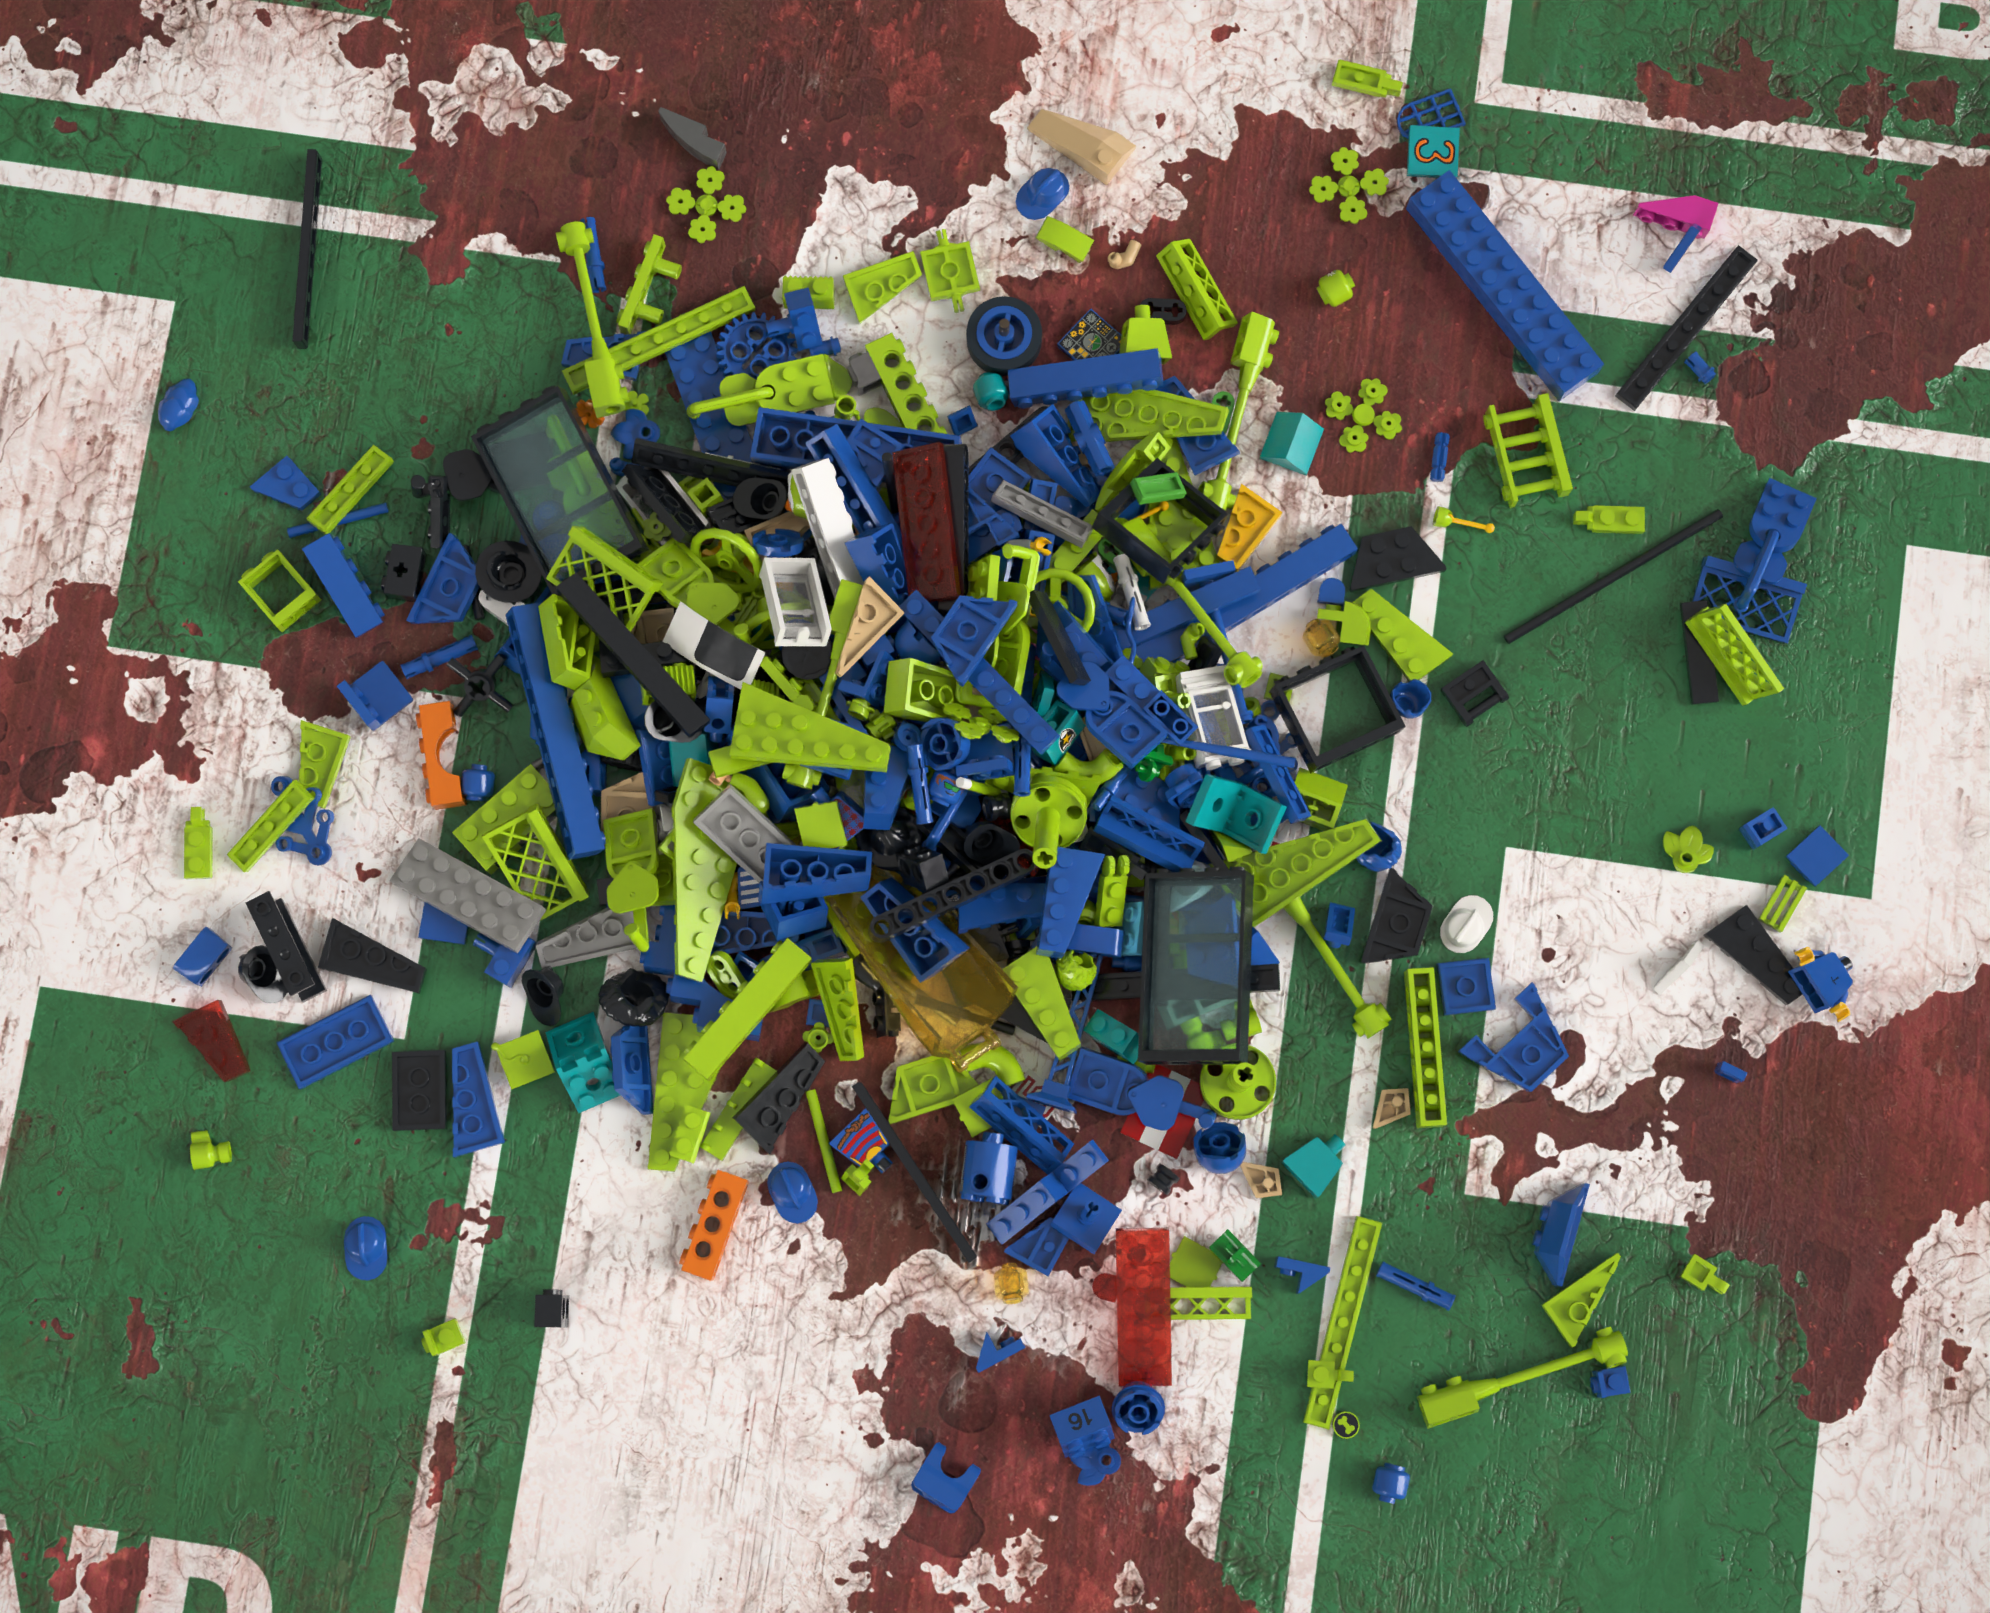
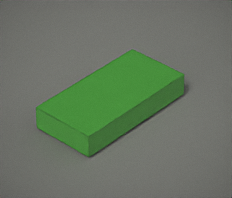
M1177 472L1133 478L1130 482L1139 505L1181 499L1186 495V490Z

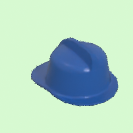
M1045 168L1037 171L1017 193L1016 205L1021 215L1032 220L1042 219L1049 215L1068 195L1070 186L1067 177L1057 169Z
M784 1162L775 1166L768 1176L767 1185L777 1211L788 1222L797 1224L806 1222L813 1217L818 1204L817 1195L808 1174L802 1166L794 1162Z
M364 1216L357 1218L349 1224L345 1231L344 1250L346 1266L349 1272L359 1280L368 1281L377 1278L383 1273L387 1265L385 1228L380 1221L373 1217Z

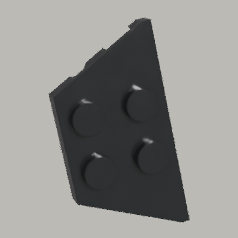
M1412 526L1361 538L1349 589L1350 592L1442 573L1447 569L1445 564Z
M1394 868L1388 870L1360 961L1362 964L1414 957L1419 953L1433 905L1424 897H1421L1411 884L1403 880Z

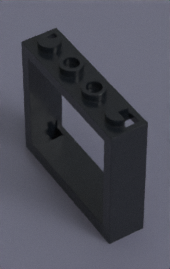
M1156 458L1136 478L1174 473L1175 471ZM1180 475L1179 477L1186 490V495L1184 498L1175 499V501L1208 527L1171 563H1168L1115 520L1136 500L1130 484L1098 513L1092 525L1095 531L1162 584L1170 578L1175 579L1183 570L1182 566L1185 563L1190 565L1193 562L1199 549L1204 551L1212 541L1211 537L1215 536L1217 538L1225 529L1223 523L1228 516L1227 512Z
M1364 645L1356 649L1354 646L1348 647L1341 651L1342 655L1336 658L1330 655L1318 662L1319 665L1311 668L1310 665L1298 670L1296 672L1297 675L1294 677L1283 676L1274 682L1275 685L1269 691L1310 774L1400 733L1406 727ZM1355 662L1386 725L1316 756L1285 693Z

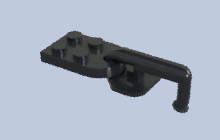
M546 431L490 446L509 485L546 465L554 457ZM464 449L449 453L444 458L443 468L447 476V491H450L455 499L466 501L481 497L487 488L500 494L481 455L470 449ZM546 474L519 491L550 484L551 482ZM420 475L413 476L410 481L413 497L423 498L430 496L431 492L427 489L428 483H426L425 479Z

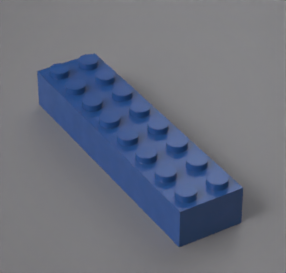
M759 407L750 457L753 463L794 469L815 461L805 442L838 424L847 439L859 421ZM869 423L902 443L905 447L894 463L896 485L938 490L939 446L962 444L961 436Z

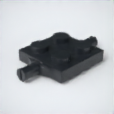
M958 921L947 925L954 934L970 947L969 950L954 960L957 963L961 976L1010 958L1011 955L1006 945V936L1020 931L1019 926L1015 927L1018 923L1012 922L1005 926L997 923L989 928H974L958 934Z

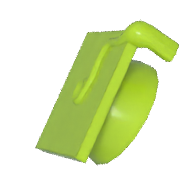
M539 1030L501 1045L497 1042L491 1045L492 1050L498 1053L511 1089L555 1073Z

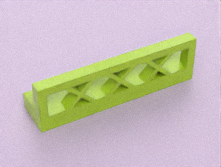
M1191 239L1173 241L1156 255L1178 296L1185 304L1186 310L1203 340L1211 339L1220 330L1232 328L1238 324ZM1185 247V249H1186V251L1188 252L1189 256L1184 253V251H1183L1182 248ZM1195 270L1199 272L1201 277L1196 274ZM1206 291H1208L1209 293H1211V295L1213 296L1214 299H1212L1211 297H1209V295H1208V293H1207ZM1218 312H1220L1221 314H1223V316H1224V318L1226 319V321H1223V320H1222V318H1221V316H1220V314H1219Z
M1252 1287L1144 1288L1145 1320L1251 1319ZM1177 1298L1172 1304L1166 1300ZM1181 1298H1188L1195 1305L1189 1314H1181L1174 1307ZM1192 1298L1203 1299L1197 1304ZM1207 1298H1214L1221 1305L1215 1314H1207L1200 1307ZM1219 1298L1229 1299L1225 1303H1223ZM1234 1298H1245V1314H1234L1227 1305ZM1150 1299H1162L1169 1307L1161 1315H1151ZM1171 1309L1176 1313L1174 1315H1166ZM1197 1309H1199L1203 1314H1193V1313H1194ZM1223 1309H1225L1229 1314H1219V1313H1220Z

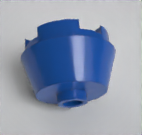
M1142 1381L1126 1384L1116 1395L1112 1403L1113 1418L1126 1433L1130 1431L1134 1433L1142 1432V1435L1149 1434L1158 1428L1165 1414V1403L1162 1396L1151 1385Z

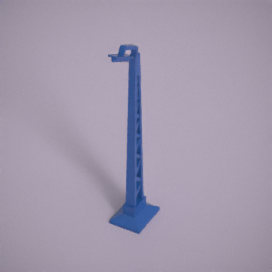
M1091 955L1093 959L1098 957L1096 976L1090 986L1089 993H1087L1086 989L1076 991L1069 1012L1072 1020L1074 1018L1079 1027L1076 1032L1080 1042L1103 956ZM1081 992H1083L1087 1000L1078 1004ZM1085 1007L1080 1023L1075 1011ZM1079 1049L1068 1055L1070 1061L1059 1066V1060L1055 1055L1048 1080H1044L1041 1092L1029 1093L1026 1098L1039 1104L1077 1114V1110L1068 1101L1071 1090L1069 1083ZM1068 1068L1064 1084L1053 1081L1056 1072Z

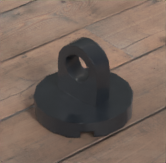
M828 639L826 646H783L781 651L783 664L797 678L805 680L816 679L825 674L829 669L833 645Z

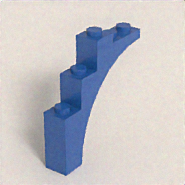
M675 905L660 906L659 915L663 916L662 925L657 924L655 940H659V942L649 941L648 951L641 952L640 963L644 964V972L673 976V978H668L666 993L670 994L671 1002L700 1006V1008H695L693 1023L697 1024V1032H701L709 1021L715 1022L721 1014L718 1012L728 1000L730 1002H733V1000L725 997L710 986L704 978L703 982H697L675 975ZM763 1019L745 1040L759 1042Z

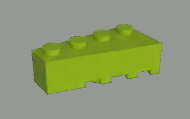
M1036 946L1000 970V972L1058 1060L1061 1061L1079 1049L1081 1043L1051 960L1047 956L1036 955Z

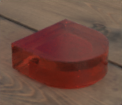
M1108 1273L1098 1275L1092 1284L1094 1294L1099 1299L1115 1303L1122 1277Z

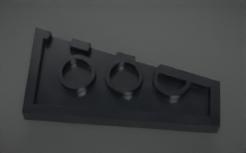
M1747 905L1703 935L1709 941L1716 944L1728 957L1730 956L1741 965L1744 971L1754 976L1763 987L1785 1005L1790 1004L1803 995L1788 972L1793 967Z
M334 918L331 920L318 968L418 994L421 992L427 968Z

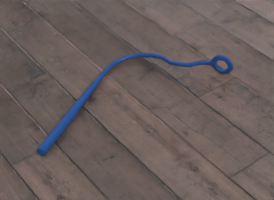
M1134 596L1130 600L1126 620V635L1131 644L1129 661L1132 664L1136 656V643L1131 634V622L1135 607ZM1114 686L1113 691L1118 692L1119 689L1116 686ZM1169 737L1162 741V743L1179 746ZM1185 740L1180 745L1181 747L1289 768H1294L1296 760L1293 757Z

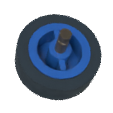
M995 297L983 302L974 310L967 324L966 339L969 354L981 369L986 372L997 373L1001 376H1008V370L1030 367L1038 357L1042 344V326L1038 315L1027 303L1013 297Z

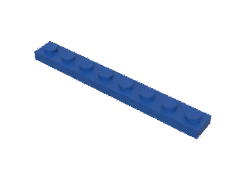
M915 590L899 607L904 612V615L932 643L931 637L944 617ZM982 658L968 681L1042 755L1060 735Z

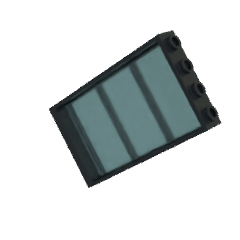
M550 386L542 391L541 396L536 399L525 400L520 404L519 409L501 414L498 417V421L479 427L477 433L471 436L552 594L560 596L556 591V585L548 581L546 577L569 540L570 536L567 534L572 526L585 527L630 560L649 550L565 389L559 386ZM576 544L571 550L572 561L583 559L582 550ZM599 560L590 561L592 576L603 573L602 564ZM584 563L573 565L575 573L577 572L581 578L587 577ZM568 566L560 568L556 575V578L562 582L570 577Z
M1207 867L1204 868V872H1195V869L1181 868L1179 872L1172 873L1168 869H1155L1154 873H1145L1138 1045L1139 1062L1146 1065H1227L1248 1063L1254 875L1246 871L1244 867H1230L1229 871H1220L1219 868Z

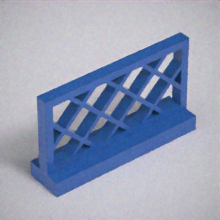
M1712 556L1703 557L1702 569L1692 602L1707 597L1712 607H1716L1717 605L1711 594L1723 588L1730 600L1726 603L1727 606L1730 604L1733 606L1737 598L1733 599L1727 585L1736 581L1741 583L1744 588L1749 575L1740 572L1733 562ZM1707 573L1715 575L1721 586L1710 592L1704 584ZM1782 577L1776 584L1760 581L1757 590L1759 588L1766 590L1771 600L1758 606L1753 597L1751 602L1754 609L1743 615L1741 612L1736 611L1738 615L1736 619L1741 620L1743 624L1741 626L1747 633L1788 644L1802 594L1805 593L1807 584ZM1722 578L1729 579L1730 581L1725 583ZM1703 589L1705 594L1700 597L1701 591ZM1772 592L1777 593V594H1780V595L1774 597L1773 594H1772ZM1783 596L1794 598L1792 608L1783 613L1776 600ZM1772 602L1779 616L1767 622L1760 608ZM1756 611L1763 624L1757 628H1751L1744 617ZM1790 613L1789 618H1788V621H1787L1785 615H1787V614ZM1780 618L1786 627L1783 637L1775 635L1769 624ZM1765 627L1767 632L1761 631L1760 629Z

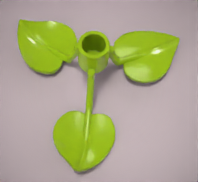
M824 354L832 393L836 402L834 418L850 420L855 416L856 420L859 421L861 417L859 416V411L855 410L856 401L853 397L847 395L852 386L848 370L831 359L827 354ZM869 408L864 413V421L867 423L903 428L897 418L882 408Z

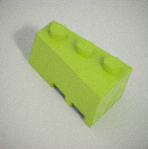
M552 594L538 606L551 681L575 690L590 679L595 633L561 596Z

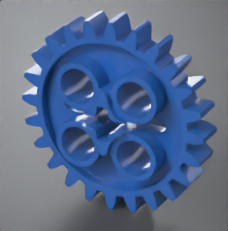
M752 312L751 319L742 314L741 322L733 318V327L726 324L724 328L726 333L721 332L719 335L722 341L717 342L716 348L721 351L716 353V358L723 360L718 363V368L726 367L723 377L746 373L752 378L757 379L759 374L753 371L752 368L754 366H760L765 369L771 365L798 359L792 356L797 354L798 348L791 347L795 344L796 339L788 338L790 332L773 336L772 340L763 347L761 354H757L750 365L743 369L742 366L750 360L752 353L757 352L763 342L769 337L765 322L774 321L775 316L771 317L768 321L766 320L765 313L761 315L760 319L756 317L755 312ZM757 332L760 334L761 339L754 340L749 336V333ZM776 348L780 351L781 355L773 356L768 350ZM741 350L745 353V357L738 358L733 354V351Z

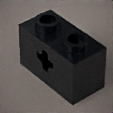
M392 544L391 551H387L385 564L388 566L387 575L382 577L381 590L384 591L388 599L416 601L421 591L427 556L422 547ZM405 568L407 573H403L401 578L398 573H402Z

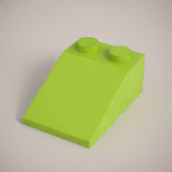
M913 658L889 661L884 713L903 719L928 722L930 719L939 717L949 718L943 712L944 704L957 703L964 708L965 704L959 703L955 698L956 679L950 670Z

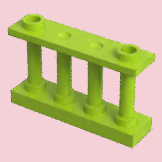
M1549 394L1538 395L1530 408L1496 414L1495 406L1490 405L1485 415H1483V421L1486 430H1490L1504 485L1501 488L1504 501H1508L1509 508L1516 506L1519 501L1518 496L1553 489L1554 491L1557 490L1558 497L1568 496L1573 487ZM1532 417L1539 420L1540 428L1538 431L1507 438L1502 437L1499 424ZM1537 441L1545 443L1547 452L1544 455L1513 462L1508 461L1505 448ZM1543 465L1551 467L1553 474L1551 479L1519 486L1514 484L1512 472Z

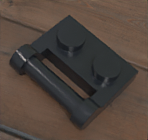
M1484 660L1440 690L1466 727L1474 723L1473 720L1497 703H1504L1509 699L1507 692ZM1491 687L1494 691L1493 695L1469 711L1466 710L1463 706L1464 704Z

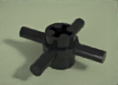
M498 653L487 669L481 668L472 672L453 657L450 659L446 666L465 680L464 689L466 692L464 698L453 710L454 714L462 717L474 700L483 701L488 698L508 713L514 705L495 691V674L507 660L503 654ZM480 680H483L485 682L482 686L483 690L474 683H479Z

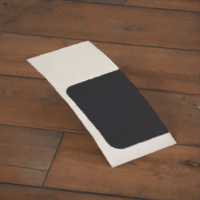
M681 601L663 639L664 643L670 644L672 649L688 660L739 689L742 688V682L751 685L765 655V652L721 629Z

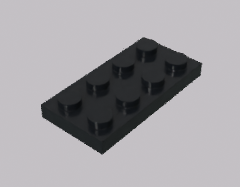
M627 464L623 468L622 472L628 478V484L642 495V501L657 514L656 518L669 528L671 536L676 541L691 543L692 538L697 533L708 529L658 469L634 464ZM715 538L706 539L701 545H711Z

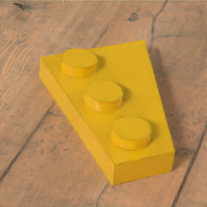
M1241 484L1216 559L1221 562L1233 560L1236 568L1235 572H1238L1282 516V512Z

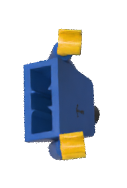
M1809 947L1794 952L1798 956L1800 966L1788 972L1814 1013L1831 1007L1829 1012L1836 1015L1838 1022L1848 1017L1850 1010L1846 1005L1849 994L1848 989L1853 984L1848 971L1853 967L1852 961L1846 956L1838 958L1834 952L1825 955L1823 951L1812 950Z

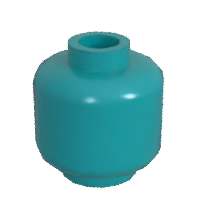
M985 372L973 384L974 395L979 406L989 411L999 410L1009 398V392L1004 379L997 373Z

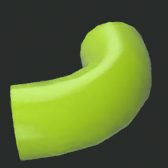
M1104 749L1095 759L1087 762L1075 758L1066 751L1056 766L1051 764L1050 768H1053V772L1068 774L1069 770L1079 772V776L1092 777V774L1102 775L1100 783L1102 785L1107 780L1113 778L1123 768V764L1120 763V759L1109 749Z
M986 1041L972 1043L959 1048L967 1072L979 1068H989L1008 1087L1026 1080L1014 1054L1002 1045Z

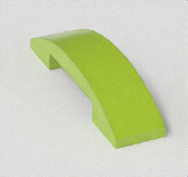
M1158 431L1152 432L1137 443L1115 466L1098 496L1095 507L1098 513L1129 485L1133 478H1136L1156 458L1162 460L1171 447Z

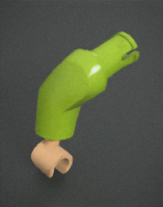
M714 771L709 777L710 782L720 786L724 780L727 781L728 785L731 784L769 819L767 815L770 806L769 800L755 779L738 772L716 778Z

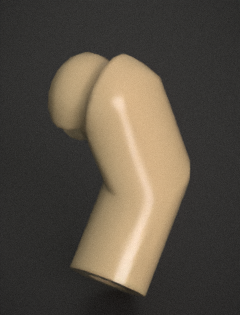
M1130 240L1125 252L1110 253L1108 256L1109 265L1114 269L1131 266L1137 257L1141 244L1135 240Z

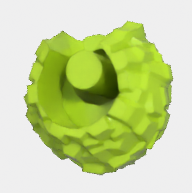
M1074 950L1065 952L1062 959L1057 958L1055 974L1058 982L1066 989L1082 991L1092 984L1097 973V966L1093 962V957L1086 952L1073 957Z

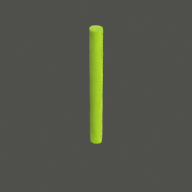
M816 1089L806 1091V1096L832 1193L842 1191V1187L829 1144Z

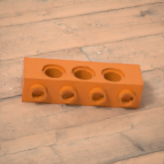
M717 1170L716 1174H711L707 1184V1189H710L707 1200L702 1199L697 1212L701 1214L698 1225H692L688 1236L692 1240L690 1247L683 1250L679 1264L683 1265L682 1271L710 1281L714 1280L747 1190L748 1180L721 1170ZM720 1192H726L729 1196V1202L724 1207L717 1206L715 1198ZM711 1217H717L720 1221V1227L715 1232H710L706 1228V1222ZM702 1242H707L711 1247L710 1254L706 1257H700L697 1253V1247Z

